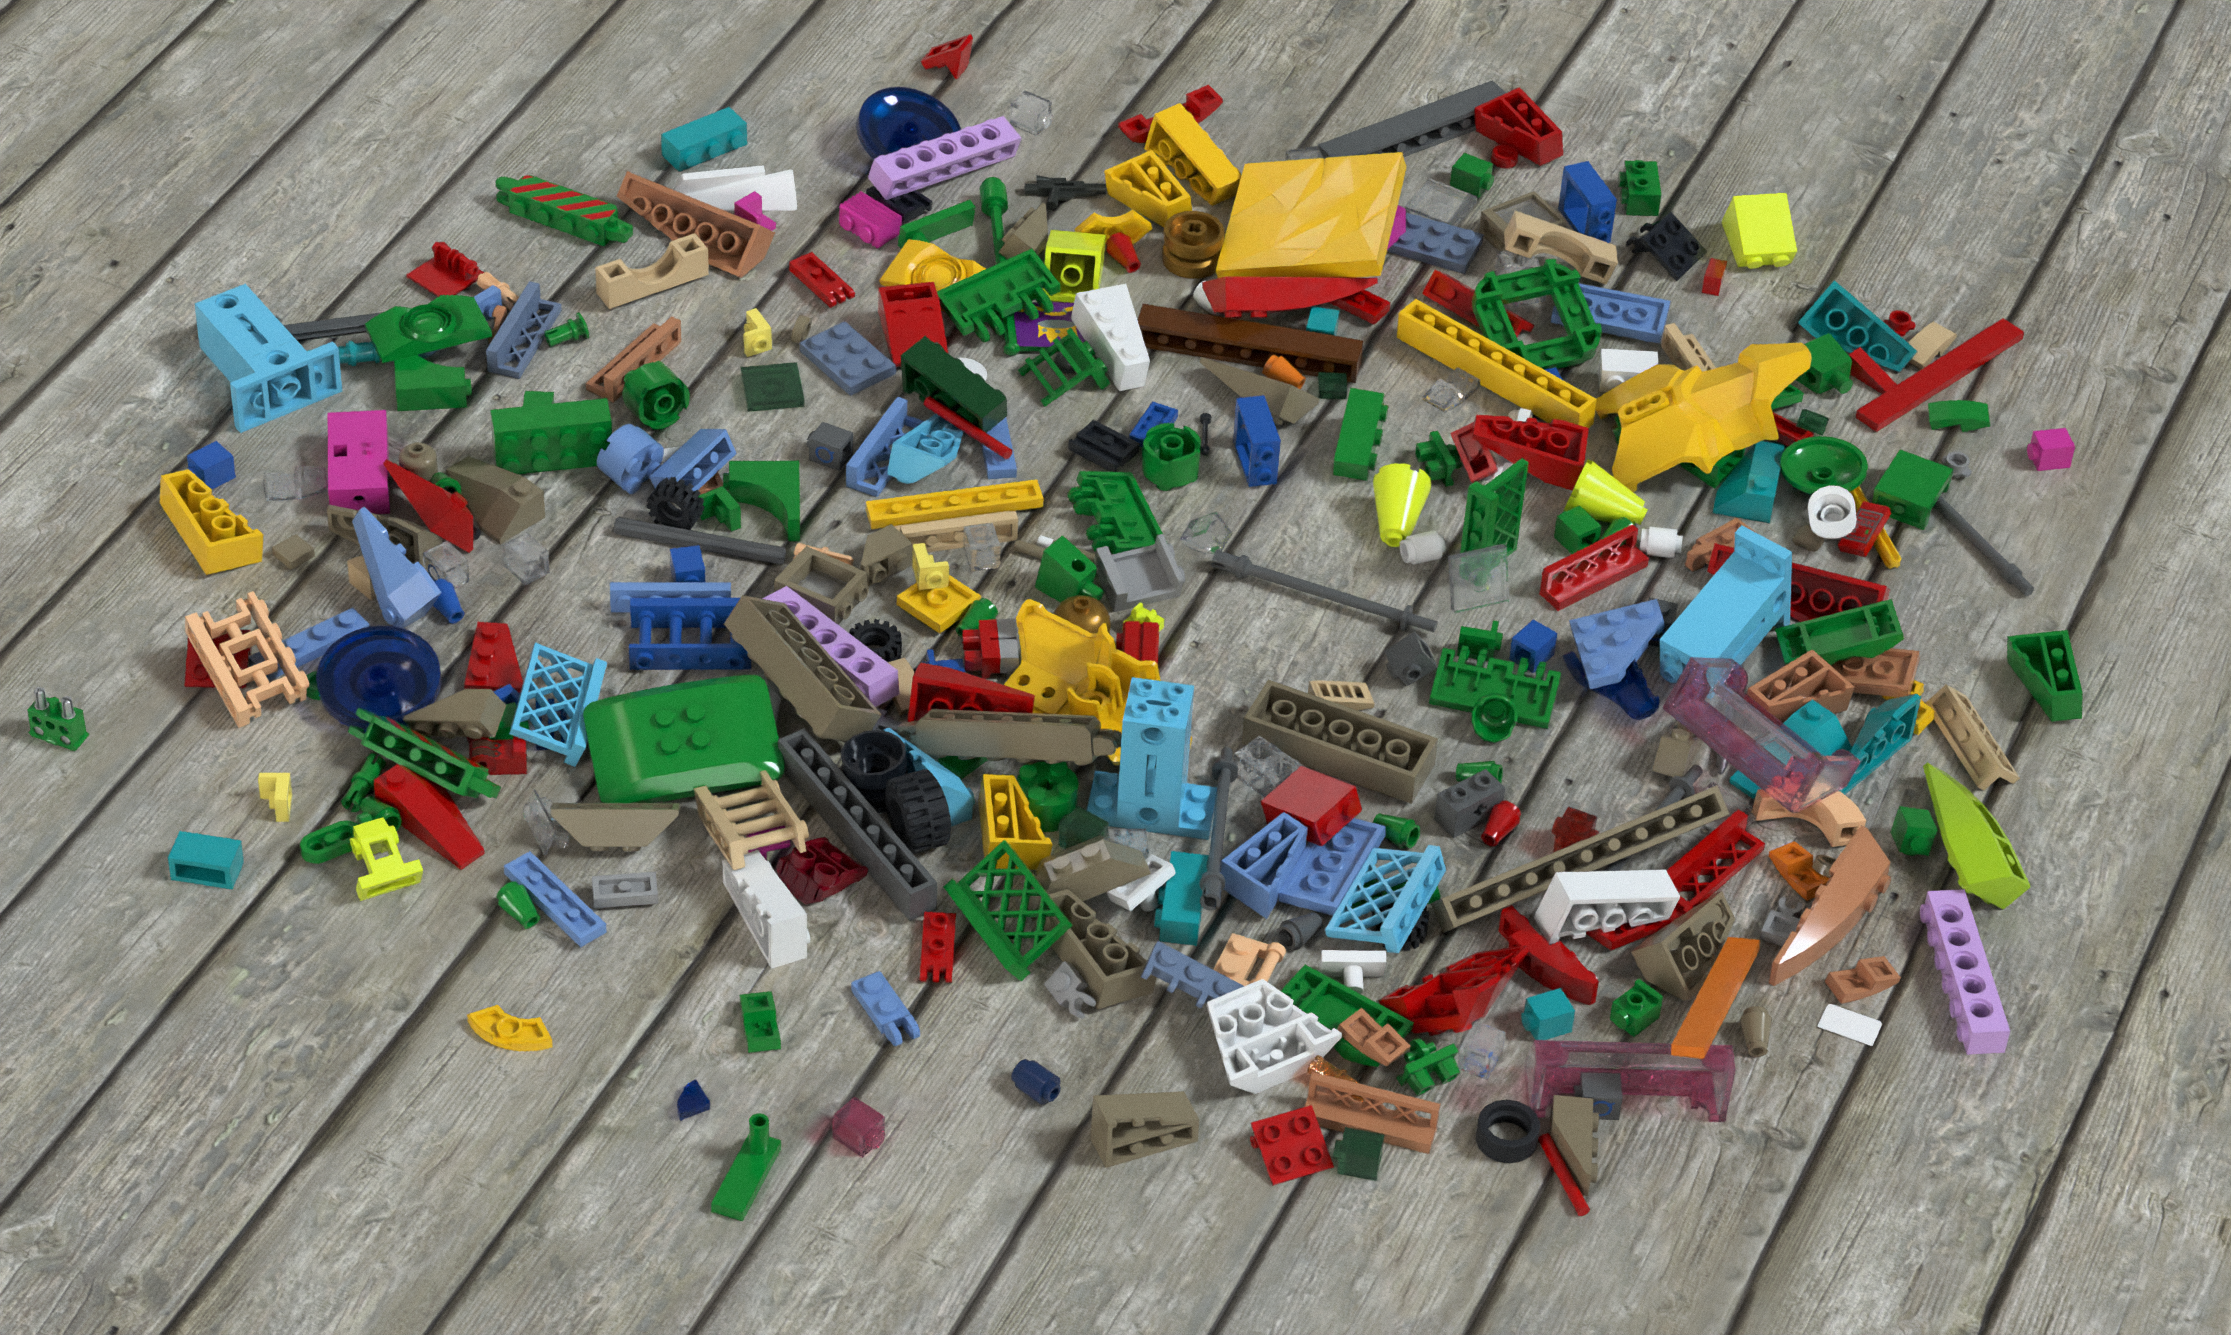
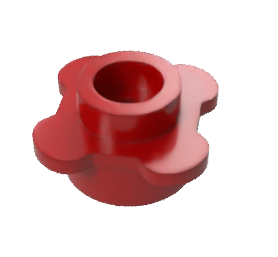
M1901 310L1891 312L1889 320L1883 321L1901 337L1905 336L1907 331L1914 330L1916 326L1915 322L1911 321V316Z

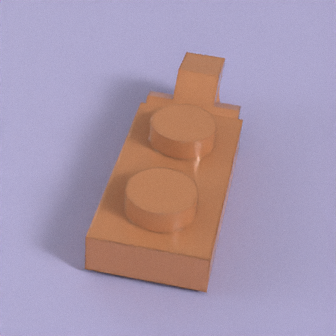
M1738 518L1727 522L1696 539V544L1686 554L1685 566L1693 572L1703 568L1706 563L1709 565L1714 543L1734 548L1735 532L1741 525L1752 531L1754 530Z

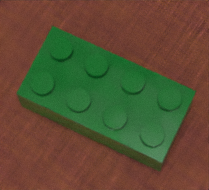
M607 398L490 410L495 466L515 474L597 466V457L601 448L606 451L610 444L607 439L612 434V420Z

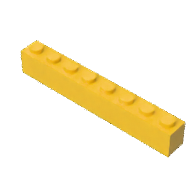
M1417 299L1398 313L1397 338L1517 406L1531 410V413L1548 423H1551L1552 419H1559L1587 428L1594 424L1597 399Z

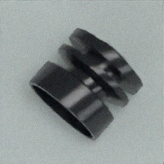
M880 730L864 731L854 735L845 742L841 750L843 773L877 813L887 812L885 804L887 781L908 774L905 744L898 736L890 732Z

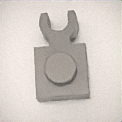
M1782 897L1779 900L1777 911H1770L1761 930L1760 939L1783 946L1792 931L1796 932L1803 904L1798 902L1797 907L1791 909L1785 906L1787 898Z
M1064 961L1044 983L1059 1005L1065 1008L1069 1007L1070 1013L1081 1019L1085 1017L1081 1011L1083 1002L1093 1007L1096 1005L1095 999L1083 992L1088 984L1069 962Z

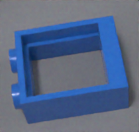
M1589 161L1564 166L1558 210L1574 231L1610 243L1617 199Z
M1265 396L1236 398L1233 444L1248 486L1277 484L1281 440Z

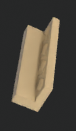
M1675 323L1664 326L1661 347L1673 365L1683 371L1698 365L1702 372L1716 368L1693 334L1683 336Z
M1003 511L898 525L895 528L912 543V550L913 544L925 543L927 552L1016 541L1018 538V516L1016 511Z
M1945 684L1925 703L1935 711V722L1978 788L1982 790L1987 789L1999 777L2012 784L2020 779L1966 695Z

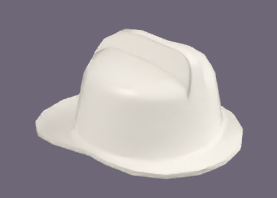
M1826 486L1812 494L1808 503L1809 523L1812 532L1825 539L1841 538L1852 532L1856 527V509L1854 498L1847 489L1840 486Z

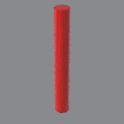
M1542 1134L1538 1138V1142L1579 1216L1588 1214L1590 1208L1550 1134Z

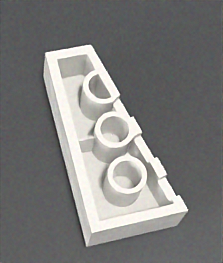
M1121 284L1076 293L1071 320L1085 341L1087 340L1095 351V356L1097 358L1100 357L1109 370L1107 374L1117 389L1123 391L1143 387L1150 359L1127 285Z
M759 850L744 855V868L733 870L727 860H722L723 883L770 968L773 969L807 958V944L810 943V935L807 929V913L772 869L770 862L765 860Z
M1666 870L1556 872L1534 919L1548 943L1554 944L1559 941V937L1567 935L1577 939L1585 937L1586 931L1600 928L1603 933L1615 931V928L1624 923H1629L1631 927L1667 920L1678 903L1680 895Z

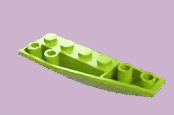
M1927 762L1923 765L1942 840L1949 854L1947 857L1948 862L1959 876L1958 884L1962 889H1965L1966 893H1973L1979 896L1985 903H1992L2004 910L2031 887L2009 839L1997 820L1978 798L1949 774Z

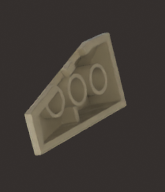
M1201 357L1200 363L1242 398L1264 395L1275 424L1282 425L1283 421L1294 424L1319 403V398L1293 385Z
M470 456L446 469V474L459 482L461 495L467 500V508L476 517L480 530L500 545L545 518L544 491L524 476Z
M334 505L328 506L329 530L360 546L352 523L359 510ZM371 513L387 529L389 540L394 545L400 543L406 549V554L404 555L412 564L419 562L428 572L429 564L435 566L444 558L442 537L420 524Z
M1723 892L1715 893L1645 939L1631 951L1645 980L1683 1001L1690 999L1701 989L1707 978L1705 974L1708 968L1713 966L1717 959L1714 956L1719 945L1724 944L1735 921V917Z

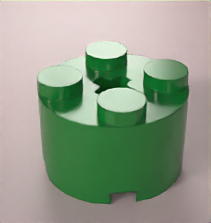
M661 361L644 364L636 370L629 371L624 377L625 385L622 393L624 404L643 424L650 426L652 429H664L673 425L680 419L678 415L682 409L686 410L689 405L690 393L688 387Z
M1163 423L1149 429L1143 441L1141 468L1144 476L1156 484V487L1162 491H1169L1173 487L1184 486L1196 481L1199 473L1201 450L1199 435L1187 426H1183V429L1175 428L1174 423Z
M1065 761L1056 764L1037 762L1020 768L1017 782L1029 801L1031 813L1034 817H1038L1042 832H1055L1070 825V820L1076 817L1079 783L1075 773L1068 768Z

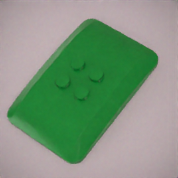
M757 675L729 676L655 687L600 699L589 703L584 709V724L601 803H658L695 796L694 788L705 785L711 793L761 785L760 772L764 770L767 771L772 780L778 781L784 774V760L778 748L779 737L767 684L763 678Z

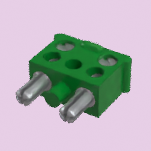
M35 688V701L27 709L30 731L28 733L32 737L44 740L50 744L76 751L89 736V733L86 732L83 710L73 707L71 697L65 696L59 702L57 697L47 698L44 688Z

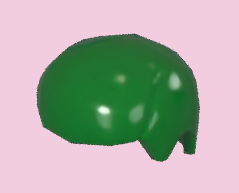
M1489 693L1480 697L1475 703L1471 714V722L1475 734L1482 740L1493 743L1509 738L1518 720V713L1514 702L1506 695Z

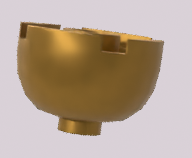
M1082 595L1069 597L1062 601L1053 613L1090 633H1098L1101 624L1106 623L1107 631L1110 634V615L1105 606L1093 597Z

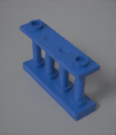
M630 598L631 628H639V644H629L630 670L751 669V659L747 656L748 652L741 644L732 639L731 632L730 643L712 644V628H727L724 623L740 598ZM651 628H670L669 644H651ZM682 628H700V644H681Z

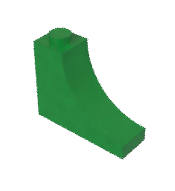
M418 355L394 360L397 412L467 408L466 396H472L471 378L465 379L464 367L438 365Z
M799 460L729 461V473H723V487L729 490V494L735 501L757 506L768 511L782 523L787 532L788 541H800Z

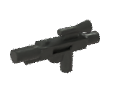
M1036 175V183H1025L1024 191L1025 194L1049 196L1046 207L1049 210H1055L1058 201L1070 200L1075 196L1106 194V183L1066 181V178H1049Z

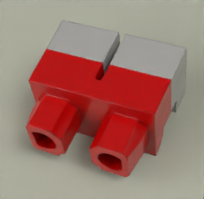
M1015 618L979 620L978 629L962 630L963 650H974L964 651L965 671H981V678L983 679L989 678L991 673H1005L1006 680L1009 679L1019 666Z

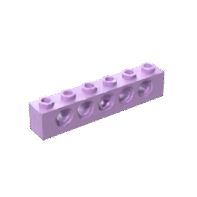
M1004 116L993 120L989 119L984 123L972 127L968 126L960 131L951 134L947 133L933 140H926L920 144L901 148L887 155H880L872 162L868 179L885 200L1015 157L1022 138Z
M788 586L762 598L785 603L875 707L899 695L897 669Z
M1965 889L1928 891L1925 904L1920 906L1921 922L1927 925L1928 944L1930 947L1933 946L1935 951V967L1937 970H1941L1942 989L1945 994H1948L1950 999V1015L1952 1018H1956L1958 1040L1963 1042L1967 1055L2005 1053L2010 1029Z

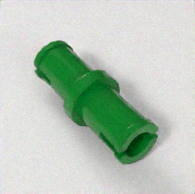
M369 754L360 772L354 774L351 779L352 785L341 800V804L345 809L349 810L351 804L354 803L351 812H358L362 800L374 791V779L379 776L382 769L386 766V761L381 756H378L376 762L373 763L376 754Z

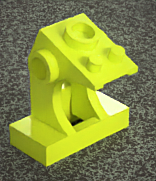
M384 817L353 826L354 837L350 838L353 854L356 856L357 861L364 859L369 875L359 877L357 881L356 892L360 901L421 883L423 868L420 860L403 863L396 845L399 843L397 831L393 825L388 826ZM388 851L389 856L375 860L373 854Z

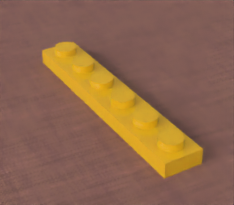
M1035 479L866 501L865 510L871 529H878L890 524L898 526L995 512L1043 507L1044 498L1038 480Z

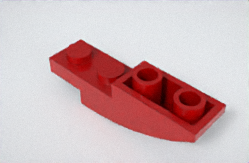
M1512 905L1501 910L1498 932L1509 942L1508 948L1526 945L1529 952L1519 965L1522 971L1551 990L1561 988L1567 998L1587 1005H1592L1596 1002L1599 981L1596 975L1578 960L1573 951L1569 950L1561 941L1549 945L1547 939L1540 935L1530 925L1528 919L1521 915Z

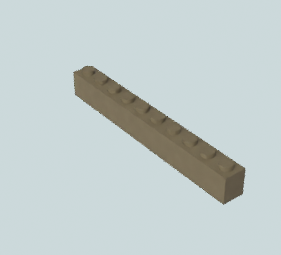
M1714 786L1431 903L1444 933L1546 891L1556 872H1591L1725 817L1729 815V811L1718 786Z

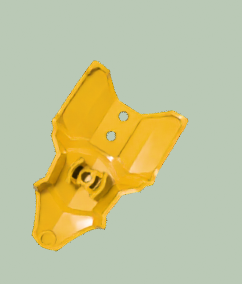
M1801 342L1751 344L1739 353L1737 363L1703 372L1698 365L1683 371L1675 365L1657 364L1604 393L1596 401L1595 410L1600 419L1608 417V414L1616 413L1619 416L1622 427L1617 453L1612 466L1614 478L1632 492H1635L1637 484L1682 462L1694 463L1703 472L1709 474L1719 459L1735 450L1744 449L1763 440H1778L1779 436L1771 404L1789 384L1810 369L1812 357L1809 349Z
M1027 599L1022 604L1016 616L1021 648V664L1004 685L1035 695L1033 713L1095 716L1101 722V729H1112L1113 731L1119 730V732H1122L1123 716L1132 677L1161 681L1158 664L1155 661H1139L1116 649L1115 640L1108 633L1106 623L1101 624L1098 633H1090L1048 612L1040 602ZM1192 736L1190 738V748L1192 743ZM1121 747L1116 749L1114 754L1107 756L1115 766L1120 765Z

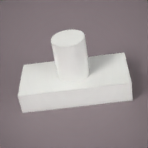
M1153 854L1150 855L1145 861L1151 874L1107 891L1110 901L1129 911L1139 904L1143 911L1156 909L1159 905L1155 891L1176 874L1173 865Z
M1322 950L1319 972L1326 976L1344 977V985L1361 994L1363 993V977H1384L1386 951Z

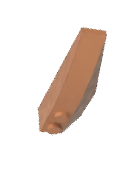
M628 171L617 194L620 200L640 216L647 219L672 241L695 233L708 248L709 265L741 278L765 258L775 235V232L759 224Z
M1860 826L1829 870L1831 877L1826 886L1820 884L1815 893V899L1811 908L1805 909L1798 922L1796 932L1792 931L1774 959L1769 984L1775 986L1824 956L1852 930L1866 911L1870 913L1873 910L1878 899L1877 895L1879 893L1884 894L1891 882V876L1888 875L1891 862L1867 827Z

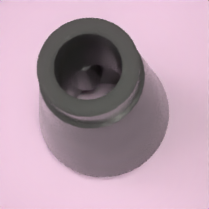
M1312 912L1285 920L1277 929V940L1287 950H1298L1322 928V919L1318 914Z

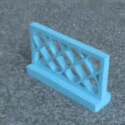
M535 643L531 651L509 734L566 755L564 763L576 767L588 741L583 717L584 709L589 703L598 700L607 662L596 658L593 664ZM538 655L549 659L553 665L544 668L538 659ZM572 668L583 672L582 676L572 678L567 669ZM558 672L564 681L556 684L549 674ZM541 677L547 687L538 689L532 679ZM570 688L576 697L567 700L561 690ZM553 693L559 703L550 705L543 695ZM535 698L542 708L532 710L526 700ZM564 709L570 719L561 721L555 711ZM547 714L553 724L544 727L538 717ZM530 720L536 730L531 731L520 727V722ZM559 731L565 742L562 743L553 739L549 733Z
M1428 845L1424 853L1373 848L1325 929L1326 936L1383 943L1387 952L1399 953L1446 872L1440 846ZM1378 860L1391 861L1377 868L1375 866ZM1411 863H1417V865L1411 869H1408L1406 871L1403 869V867L1406 865H1409ZM1398 870L1399 874L1388 879L1383 878V875ZM1376 878L1379 881L1378 883L1371 885L1367 888L1363 887L1365 883ZM1406 881L1404 887L1396 891L1391 889V887ZM1384 890L1388 893L1375 900H1372L1370 897ZM1363 899L1367 901V903L1354 909L1351 908L1352 904ZM1394 902L1392 908L1383 912L1379 910L1380 907ZM1371 911H1374L1376 914L1362 921L1358 918ZM1352 919L1355 924L1346 928L1339 927L1341 924ZM1382 923L1380 931L1366 930L1372 926Z

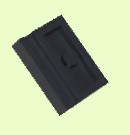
M875 186L866 190L868 196L901 215L902 223L922 215L924 210H932L933 201L917 190L885 200Z
M1094 419L1076 434L1074 440L1070 439L1068 442V450L1110 472H1117V468L1119 466L1123 467L1139 453L1140 443Z

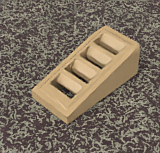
M1309 681V694L1355 710L1374 708L1375 703L1366 683ZM1361 693L1363 698H1358L1356 694Z

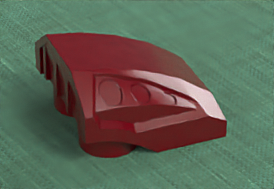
M825 836L806 841V852L800 853L797 847H794L790 854L779 858L776 866V871L781 881L791 894L804 904L822 902L824 898L842 891L852 883L861 881L867 876L869 870L866 866H861L831 844Z

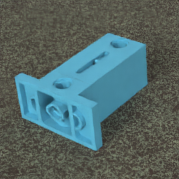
M246 284L194 303L199 347L231 382L234 424L240 433L342 392L339 348L336 344L330 342L307 352Z
M1741 525L1735 532V545L1732 555L1660 638V675L1666 681L1673 684L1676 683L1687 689L1693 696L1701 697L1711 702L1773 626L1780 628L1790 624L1792 552Z
M1132 677L1122 722L1119 774L1095 771L1085 823L1209 840L1217 787L1187 783L1194 685Z

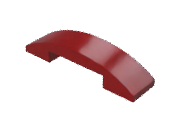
M1208 84L1186 94V103L1182 104V106L1192 114L1194 120L1199 124L1223 103V98ZM1142 114L1118 123V128L1132 142L1146 143L1153 117L1146 119Z

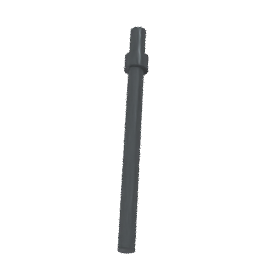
M1940 495L1934 506L2001 571V576L2009 584H2014L2025 596L2031 595L2034 587L2022 576V571L2014 563H2009Z

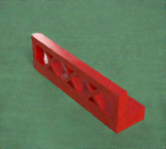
M1435 269L1422 294L1479 327L1472 309V297L1475 290L1450 275ZM1505 308L1516 337H1518L1522 329L1529 332L1533 330L1534 324Z
M1632 524L1543 568L1539 595L1557 611H1560L1648 567L1649 557L1636 547L1638 528ZM1626 539V544L1620 546L1621 543ZM1559 573L1556 576V578L1552 580L1553 575Z
M1738 809L1666 870L1678 893L1694 891L1695 897L1687 901L1680 896L1681 900L1692 907L1699 905L1764 850L1765 843L1745 831L1748 820L1747 814ZM1741 840L1752 848L1749 850H1736L1735 844ZM1718 859H1732V865L1717 866L1716 861ZM1699 875H1713L1714 880L1712 882L1698 883L1697 877Z

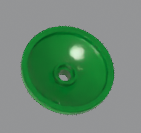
M1826 436L1808 437L1794 442L1785 449L1780 462L1781 473L1785 480L1796 489L1810 495L1826 486H1840L1850 492L1862 484L1868 469L1867 459L1859 448L1845 440Z

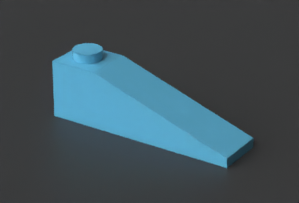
M933 415L893 442L887 475L896 477L901 483L910 484L944 467L957 457L963 431L939 415Z
M891 728L884 729V731L898 736L905 744L908 774L928 769L935 776L947 800L951 827L972 820L973 805H975V797L969 787L966 788L958 776Z

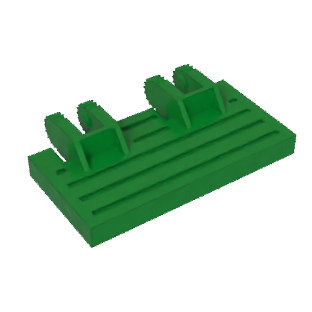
M1031 248L937 291L940 306L963 336L975 332L979 339L985 343L990 340V335L983 323L987 322L999 336L1005 333L1003 322L994 312L995 310L1001 318H1004L1022 309L1031 320H1035L1039 315L1032 301L1036 300L1047 314L1054 311L1053 303L1043 288L1052 296L1061 292V286Z
M1079 471L1076 479L1079 487L1071 488L1067 492L1069 501L1074 503L1073 509L1077 515L1095 517L1097 524L1090 526L1086 530L1088 540L1093 541L1091 546L1094 552H1096V548L1108 546L1111 554H1117L1155 544L1156 536L1163 533L1132 472Z
M1462 645L1458 662H1454L1455 650L1442 649L1429 704L1472 713V709L1480 697L1489 693L1504 694L1516 706L1518 713L1517 723L1548 729L1561 679V672L1548 670L1546 681H1544L1546 662H1539L1534 679L1525 677L1529 666L1527 658H1521L1517 675L1513 674L1515 662L1489 657L1487 669L1484 668L1488 650L1481 649L1477 656L1476 666L1466 664L1470 654L1469 646Z

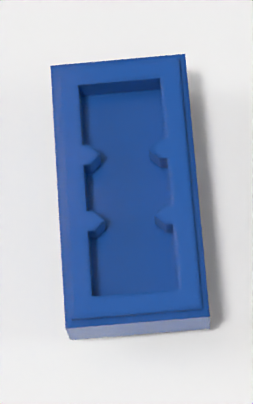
M1152 401L1129 434V438L1140 443V447H1143V441L1148 430L1159 424L1174 423L1178 418V410Z

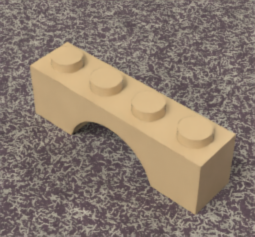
M1518 211L1514 212L1504 231L1505 250L1530 259L1539 253L1557 256L1574 266L1582 277L1606 285L1618 264L1616 245Z
M694 233L671 241L664 255L657 262L646 268H629L621 259L595 267L596 294L611 309L709 275L708 248Z

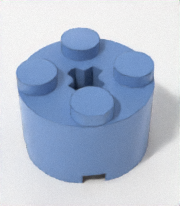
M626 424L618 428L607 439L610 444L606 451L601 448L597 457V467L631 495L636 493L641 484L648 480L649 476L661 466L664 448L637 425L635 427L632 424Z

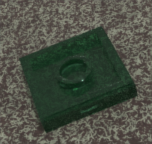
M797 362L740 367L748 412L805 407Z

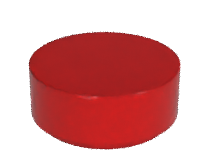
M1498 145L1492 150L1491 161L1499 168H1512L1518 163L1519 152L1511 145Z

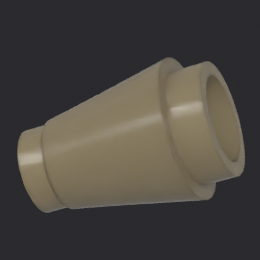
M1759 1006L1745 1009L1740 1018V1025L1748 1048V1054L1753 1057H1761L1767 1054L1772 1017L1768 1014V1010Z

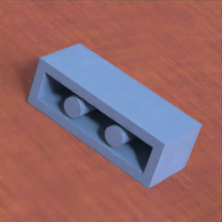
M700 429L649 477L654 488L663 479L668 478L669 480L671 477H676L677 482L680 478L685 480L684 485L686 486L691 483L693 485L692 490L696 491L737 453L726 429Z

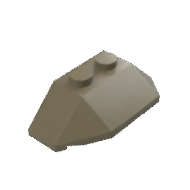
M553 803L551 816L582 846H590L592 851H607L609 847H622L623 851H639L641 847H647L679 816L680 803Z
M1099 835L1042 858L1034 876L1048 894L1069 889L1080 900L1085 901L1147 876L1151 872L1141 850ZM1030 896L1028 911L1038 910L1041 896ZM1031 917L1033 922L1036 920V917Z

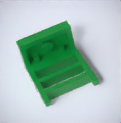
M1072 328L1067 330L1068 335L1062 339L1055 338L1052 340L1054 344L1048 349L1041 348L1038 350L1040 354L1031 360L1028 357L1025 360L1027 364L1018 369L1021 376L1032 370L1049 393V395L1040 400L1044 407L1089 375L1101 390L1111 384L1105 375L1109 370L1100 357L1094 359L1095 351L1087 340L1082 343ZM1057 351L1061 352L1077 374L1070 380H1067L1050 357ZM1043 361L1048 363L1063 383L1056 390H1053L1036 367Z

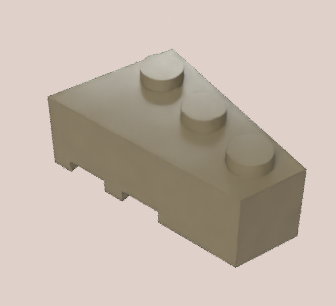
M1184 1091L1093 1096L1091 1141L1105 1168L1198 1142L1199 1118Z

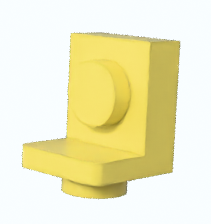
M757 308L746 311L747 324H744L745 333L743 334L745 355L750 357L771 350L772 334L770 325Z
M925 543L913 544L912 569L918 589L926 590L947 587L949 582L948 562L934 563L933 555H928Z
M259 773L260 798L269 799V808L275 809L276 822H289L292 802L290 773Z

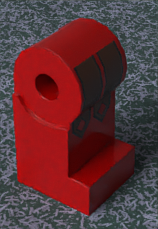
M513 736V739L491 740L481 737V739H475L470 743L469 759L488 768L490 775L527 774L526 740Z

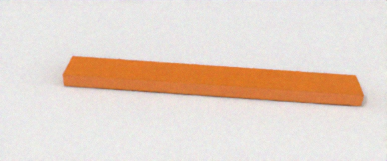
M1736 937L1727 938L1671 1044V1055L1698 1059L1705 1058L1760 950V940Z

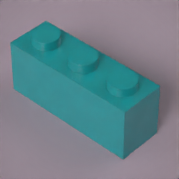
M730 107L661 134L662 156L679 172L747 145V123Z
M1171 851L1170 863L1173 865L1176 874L1166 881V886H1160L1158 905H1163V908L1156 909L1154 928H1160V942L1197 946L1203 909L1200 904L1202 896L1200 879L1208 871L1209 855Z

